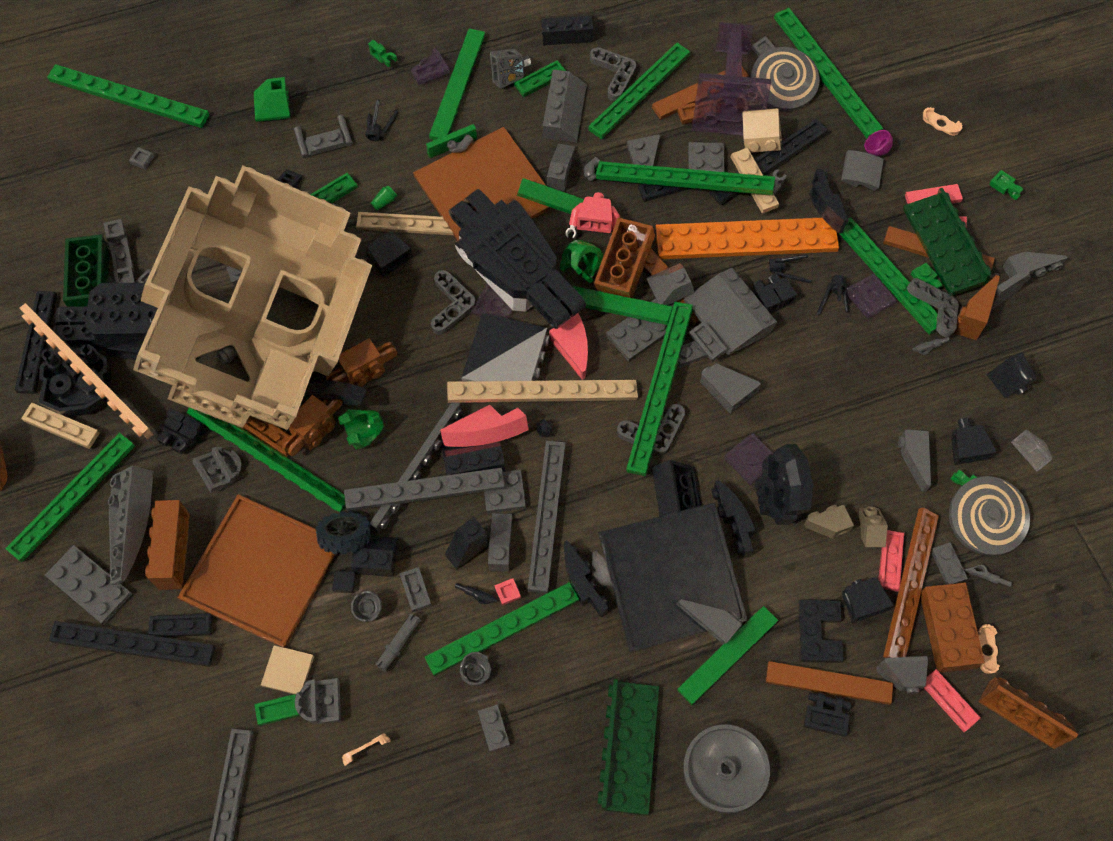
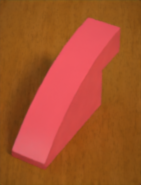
M577 313L558 329H551L549 336L550 341L583 380L586 377L588 346L585 328L579 313Z
M488 405L440 431L445 446L467 447L502 441L529 429L526 415L519 408L501 416L491 405Z

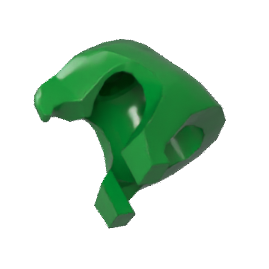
M574 240L563 251L560 269L565 272L567 268L573 267L578 274H581L582 270L577 265L579 262H584L587 267L583 271L582 277L591 283L594 281L592 276L601 265L603 253L598 247L589 242Z
M347 410L346 413L338 418L340 425L344 424L349 445H353L357 450L369 446L382 432L384 427L381 415L374 410Z

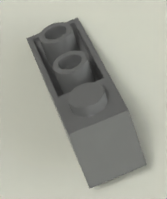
M1022 252L1008 257L1003 268L1009 278L1026 269L1030 273L1025 281L1027 282L1032 277H1041L1052 270L1054 272L1058 271L1063 267L1067 256Z

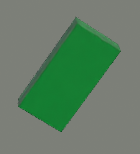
M296 694L254 704L257 724L262 726L300 716L295 708Z

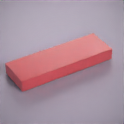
M958 184L910 191L905 194L908 204L938 193V189L942 187L949 194L952 204L961 202L963 198Z
M887 530L886 546L881 547L879 581L885 590L898 592L900 588L904 533Z
M937 669L926 677L924 689L963 732L967 731L980 719V716Z

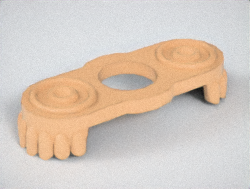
M928 107L923 112V120L939 131L955 136L962 130L963 125H961L960 121L954 123L946 116L935 113L934 108ZM944 120L946 122V126H939L937 124V121Z
M990 624L981 626L978 631L981 648L983 645H989L993 649L991 656L983 654L985 663L980 669L987 674L997 672L1000 665H997L996 658L998 654L995 644L997 631Z
M383 733L372 739L371 742L344 754L342 757L344 765L346 766L353 761V754L378 741L381 745L391 742L390 738Z

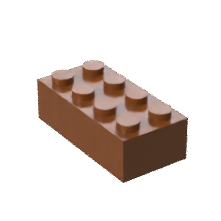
M618 217L594 281L597 291L633 298L655 237L653 226Z
M180 500L155 501V508H152L151 512L153 527H150L149 531L151 546H148L147 550L149 565L146 566L145 574L158 590L183 589L190 513Z
M966 583L925 587L921 591L920 598L936 669L943 673L978 669L985 661Z

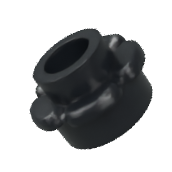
M545 419L537 422L538 435L540 437H549L550 433H552L551 423Z

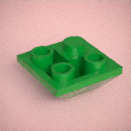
M285 77L267 79L254 91L256 122L290 118L289 90Z

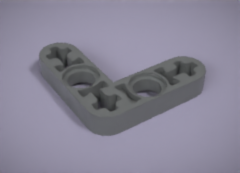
M599 47L593 48L590 52L591 63L616 72L607 92L609 100L616 101L629 86L636 72V62L633 59ZM614 59L617 63L610 64L608 61ZM622 77L625 78L626 81L619 82L617 79Z
M445 270L438 271L435 274V284L453 303L431 321L432 331L438 335H442L472 312L476 306L474 296ZM440 278H446L447 284L443 280L440 281ZM458 288L460 292L454 295L450 293V290ZM464 300H465L466 302H469V301H470V305H468V304H465V305H464ZM451 311H457L459 313L458 316L454 318L450 317L448 314ZM437 323H438V324H442V323H443V327H442V328H441L440 326L437 327L436 324H437Z
M914 278L907 286L908 292L914 297L938 308L936 330L943 337H950L956 330L958 301L953 296H949V294Z
M674 404L669 407L659 428L653 449L654 454L664 455L668 452L684 419L685 410L681 405ZM679 411V415L676 416L675 421L673 422V413ZM630 421L620 422L617 426L618 437L634 444L639 425ZM671 426L674 431L671 434H667L663 431V428ZM629 428V432L622 433L623 429ZM634 430H636L635 436L632 438V433L634 434ZM663 437L665 439L664 445L661 449H658L657 444H660Z

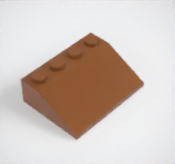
M995 677L990 680L978 701L1053 749L1078 736L1073 724L1068 722L1065 716L1050 711L1044 703L1029 698L1026 692L1020 689L1016 690L1003 678Z

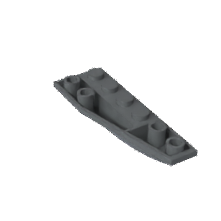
M131 466L113 475L111 478V495L108 499L111 585H117L125 581L141 547L150 512L154 473L152 470Z

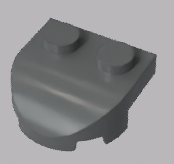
M214 447L210 453L193 458L192 462L210 493L232 485L238 478L241 468L239 456L233 450L231 452L223 450V447Z
M338 678L321 681L314 679L306 682L305 686L300 692H297L295 697V708L298 714L313 724L341 722L340 680Z

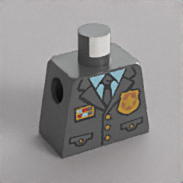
M516 49L490 52L492 80L499 88L524 77L523 67L531 65L529 56L522 57Z

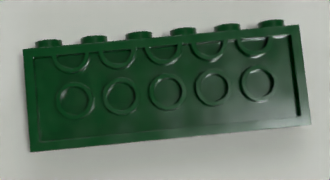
M943 187L939 188L938 193L904 205L903 211L949 296L988 283L991 269L985 264L981 251L977 250L974 238L968 234L965 222L961 221L957 208L953 207L950 196L944 191Z
M614 679L613 685L609 684L608 697H612L611 705H607L606 718H610L609 726H605L604 739H608L607 748L603 747L602 761H606L605 769H601L600 782L604 784L603 791L598 792L597 803L601 804L602 811L649 815L659 686L618 682V679Z

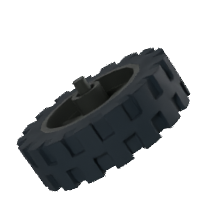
M345 511L339 514L332 513L329 517L322 518L323 520L319 521L318 526H316L319 547L321 549L324 548L325 552H332V554L355 552L358 548L362 549L365 544H368L371 538L367 517H363L360 513L355 514L352 511H349V513H345Z

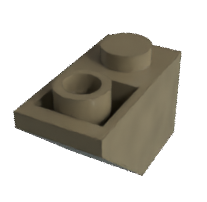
M832 505L822 513H819V511L813 512L808 515L804 523L806 528L829 538L849 533L854 526L844 505L838 507L837 505Z
M873 506L859 508L861 539L865 547H885L888 525L880 509Z

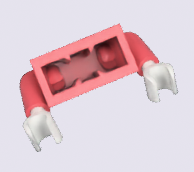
M597 192L593 197H585L583 203H579L572 210L569 222L570 228L566 230L565 234L568 238V234L574 232L573 239L575 240L577 237L576 226L578 230L611 233L620 215L615 207L611 206V200L605 199L602 193Z

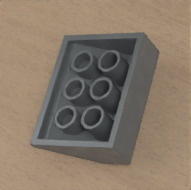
M733 268L719 273L684 299L686 304L693 305L692 311L701 323L705 321L725 345L727 355L770 335L777 323Z

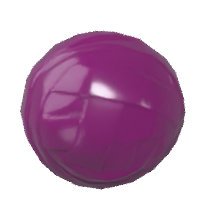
M886 130L874 132L865 142L866 152L878 157L886 155L892 148L893 137Z

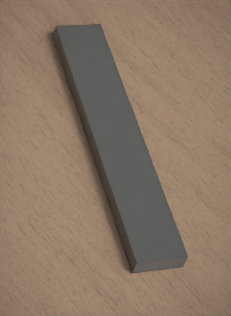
M231 729L209 841H233L254 733L251 730Z

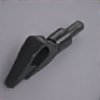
M458 583L455 584V588L474 597L480 604L496 603L498 601L493 595L484 591L477 590L471 586L466 587Z

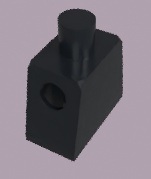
M969 418L958 420L959 428L951 435L954 464L959 465L990 460L996 453V450L982 425L971 426Z

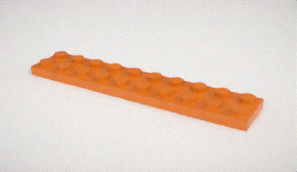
M823 218L656 225L655 228L657 252L660 259L838 252L839 249L837 232Z

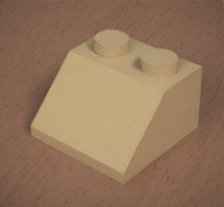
M779 109L743 112L744 145L750 153L781 150L782 134Z

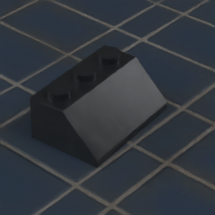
M591 14L540 17L543 46L593 42Z
M500 441L478 446L441 447L447 475L502 468V472H506Z
M668 460L652 467L659 517L701 506L694 466Z

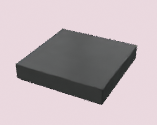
M1023 269L997 286L991 309L1019 292L1030 275L1026 269Z

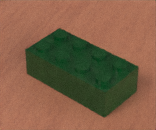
M102 234L65 239L63 301L67 307H87L89 292L100 283H108L109 246Z

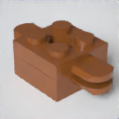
M369 338L341 353L338 359L340 368L326 376V381L345 382L362 387L366 382L377 379L385 373L383 363L396 357L398 352L392 342H387L376 348Z
M312 395L299 408L294 421L289 427L292 435L283 443L282 449L288 452L290 456H295L303 446L309 451L317 447L321 443L322 438L334 429L336 422L333 414L341 407L342 399H324L321 402Z

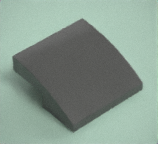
M848 150L845 156L841 181L854 187L860 184L873 191L877 190L880 184L884 159L865 152Z

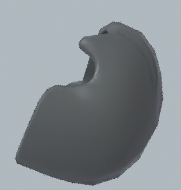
M372 591L358 593L351 603L352 614L362 622L375 620L382 611V601Z
M471 652L466 655L460 664V675L463 681L470 686H481L488 681L491 672L488 657L480 652Z

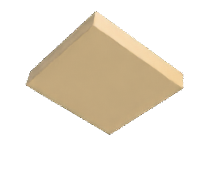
M273 646L261 686L290 694H297L305 686L314 656Z

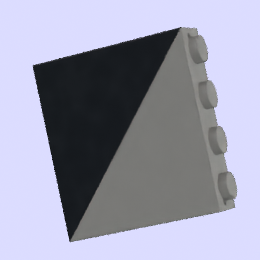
M482 313L461 377L462 382L534 381V379H538L540 368H538L539 362L543 363L545 356L543 349L544 346H548L550 336L547 335V328Z

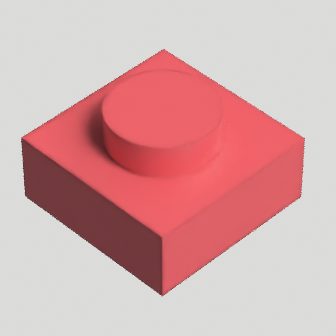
M513 578L495 585L502 606L521 599Z

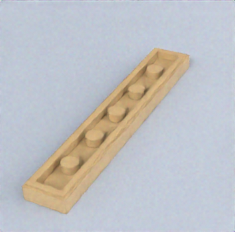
M358 212L357 230L453 235L452 230L449 229L443 217Z

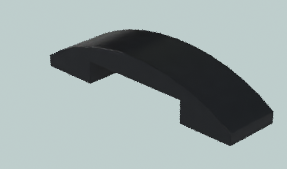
M313 382L307 385L300 405H303L312 395L317 399H342L343 405H362L367 390L345 382Z

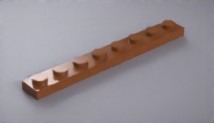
M926 508L918 509L883 655L884 658L906 657L939 517Z

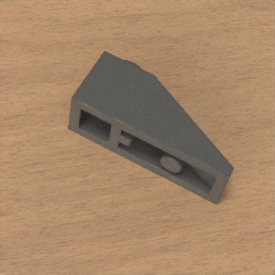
M558 143L548 170L547 187L565 191L575 146Z
M905 430L902 436H899L898 447L901 448V455L922 492H927L931 486L929 431Z
M492 513L488 555L489 571L509 572L512 514Z
M682 599L676 603L678 607L722 644H726L742 625L738 621L739 617L731 611L728 613L725 610Z

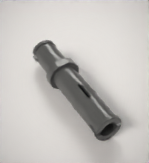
M410 613L391 643L385 646L384 653L375 663L379 669L386 672L394 658L400 655L399 651L421 622L417 616Z

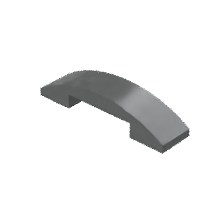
M122 219L103 223L106 239L110 246L115 283H136L131 250Z

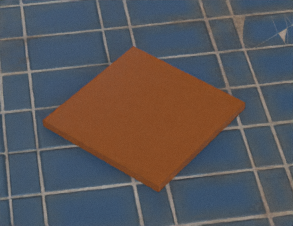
M504 127L472 142L464 152L451 153L413 172L415 179L440 216L444 218L457 241L459 240L461 228L452 220L448 210L461 200L464 201V198L476 189H480L494 205L501 199L506 204L512 200L518 201L531 219L552 209L551 207L517 196L522 178L545 185V183Z
M238 494L177 598L279 647L286 648L336 554L325 552L324 548L321 549L319 547L315 528Z

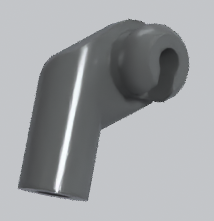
M466 135L461 142L456 143L451 140L448 142L447 147L452 153L464 152L473 141V138Z
M594 157L584 167V176L589 181L596 178L594 169L600 161L597 157Z

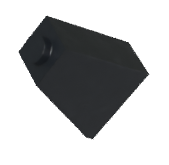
M472 517L457 528L445 553V556L456 570L489 547L486 531L475 517Z

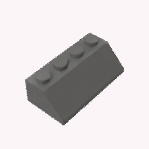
M553 70L543 121V138L577 142L587 84L569 71Z

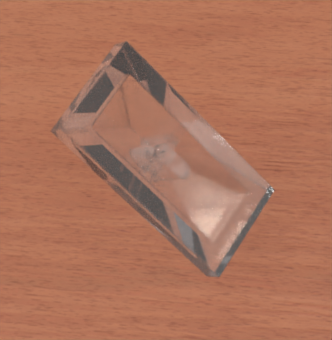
M1028 430L1022 432L1011 442L1037 472L1053 460L1046 442Z
M595 550L592 555V581L595 586L612 587L606 561Z

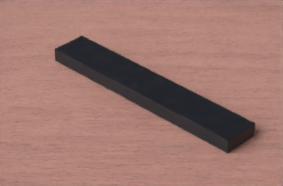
M37 291L33 311L50 328L57 294L55 291ZM33 323L28 328L15 386L16 393L36 394L40 365L43 362L41 354L46 348V340L48 338L45 335L41 337L33 329L36 327Z

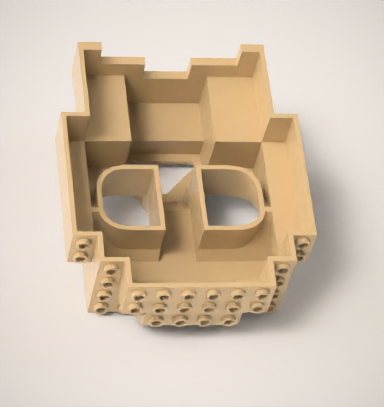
M243 165L235 184L226 178L216 176L208 194L200 189L188 187L144 286L141 301L158 309L137 355L133 370L173 385L168 399L241 428L245 425L248 417L253 416L288 430L297 415L313 370L329 376L337 364L372 267L365 260L355 258L361 238L353 233L344 231L350 212ZM198 256L216 260L242 271L229 304L200 292L194 286L191 274ZM278 287L307 298L319 305L309 327L303 330H293L266 319ZM233 346L250 381L246 382L198 363L195 359L225 347Z

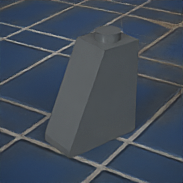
M717 363L712 367H706L701 373L700 383L730 414L757 394L761 385L758 381Z

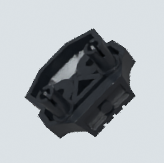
M87 344V347L83 345L81 348L71 349L108 386V382L111 379V364L107 358L99 354L89 344ZM43 350L41 356L45 362L40 365L39 376L40 381L43 383L39 404L43 408L68 417L91 414L109 401L106 397L102 399L94 391L97 388L93 384L89 386L82 379L84 375L81 372L77 374L71 368L72 362L69 359L65 362L58 354L60 350Z
M785 444L776 449L773 455L769 454L763 460L762 478L754 482L755 489L757 490L756 494L759 497L760 514L773 518L776 525H790L797 518H804L805 512L811 510L813 481L808 459L797 444Z

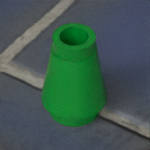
M387 185L382 187L370 204L378 211L395 201L394 198L397 195Z

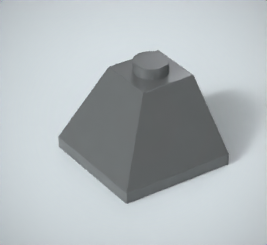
M680 263L646 278L658 304L669 305L694 293L691 280Z
M927 656L884 658L876 667V672L888 682L893 683V686L899 691H907V694H917L926 686L928 658Z

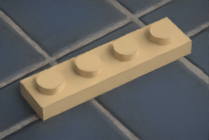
M748 148L731 154V159L740 174L763 176ZM751 193L761 213L778 208L779 203L774 194Z
M34 403L30 404L21 418L28 424L88 449L92 447L99 435V431Z

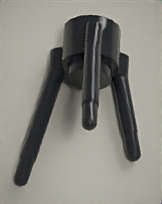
M379 99L376 101L372 123L370 113L367 118L365 135L371 141H379V138L383 139L386 131L398 114V111H395L383 130H381V126L376 123L380 104Z
M807 254L769 259L770 272L777 273L782 277L811 283L809 279L781 272V270H785L786 261L808 258Z
M835 275L832 277L831 283L827 284V290L817 315L821 314L831 290L837 294V301H841L843 293L845 312H849L848 286H846L847 279L845 276Z

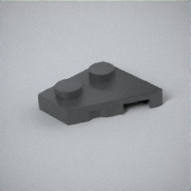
M659 134L627 141L632 164L654 165L660 139Z

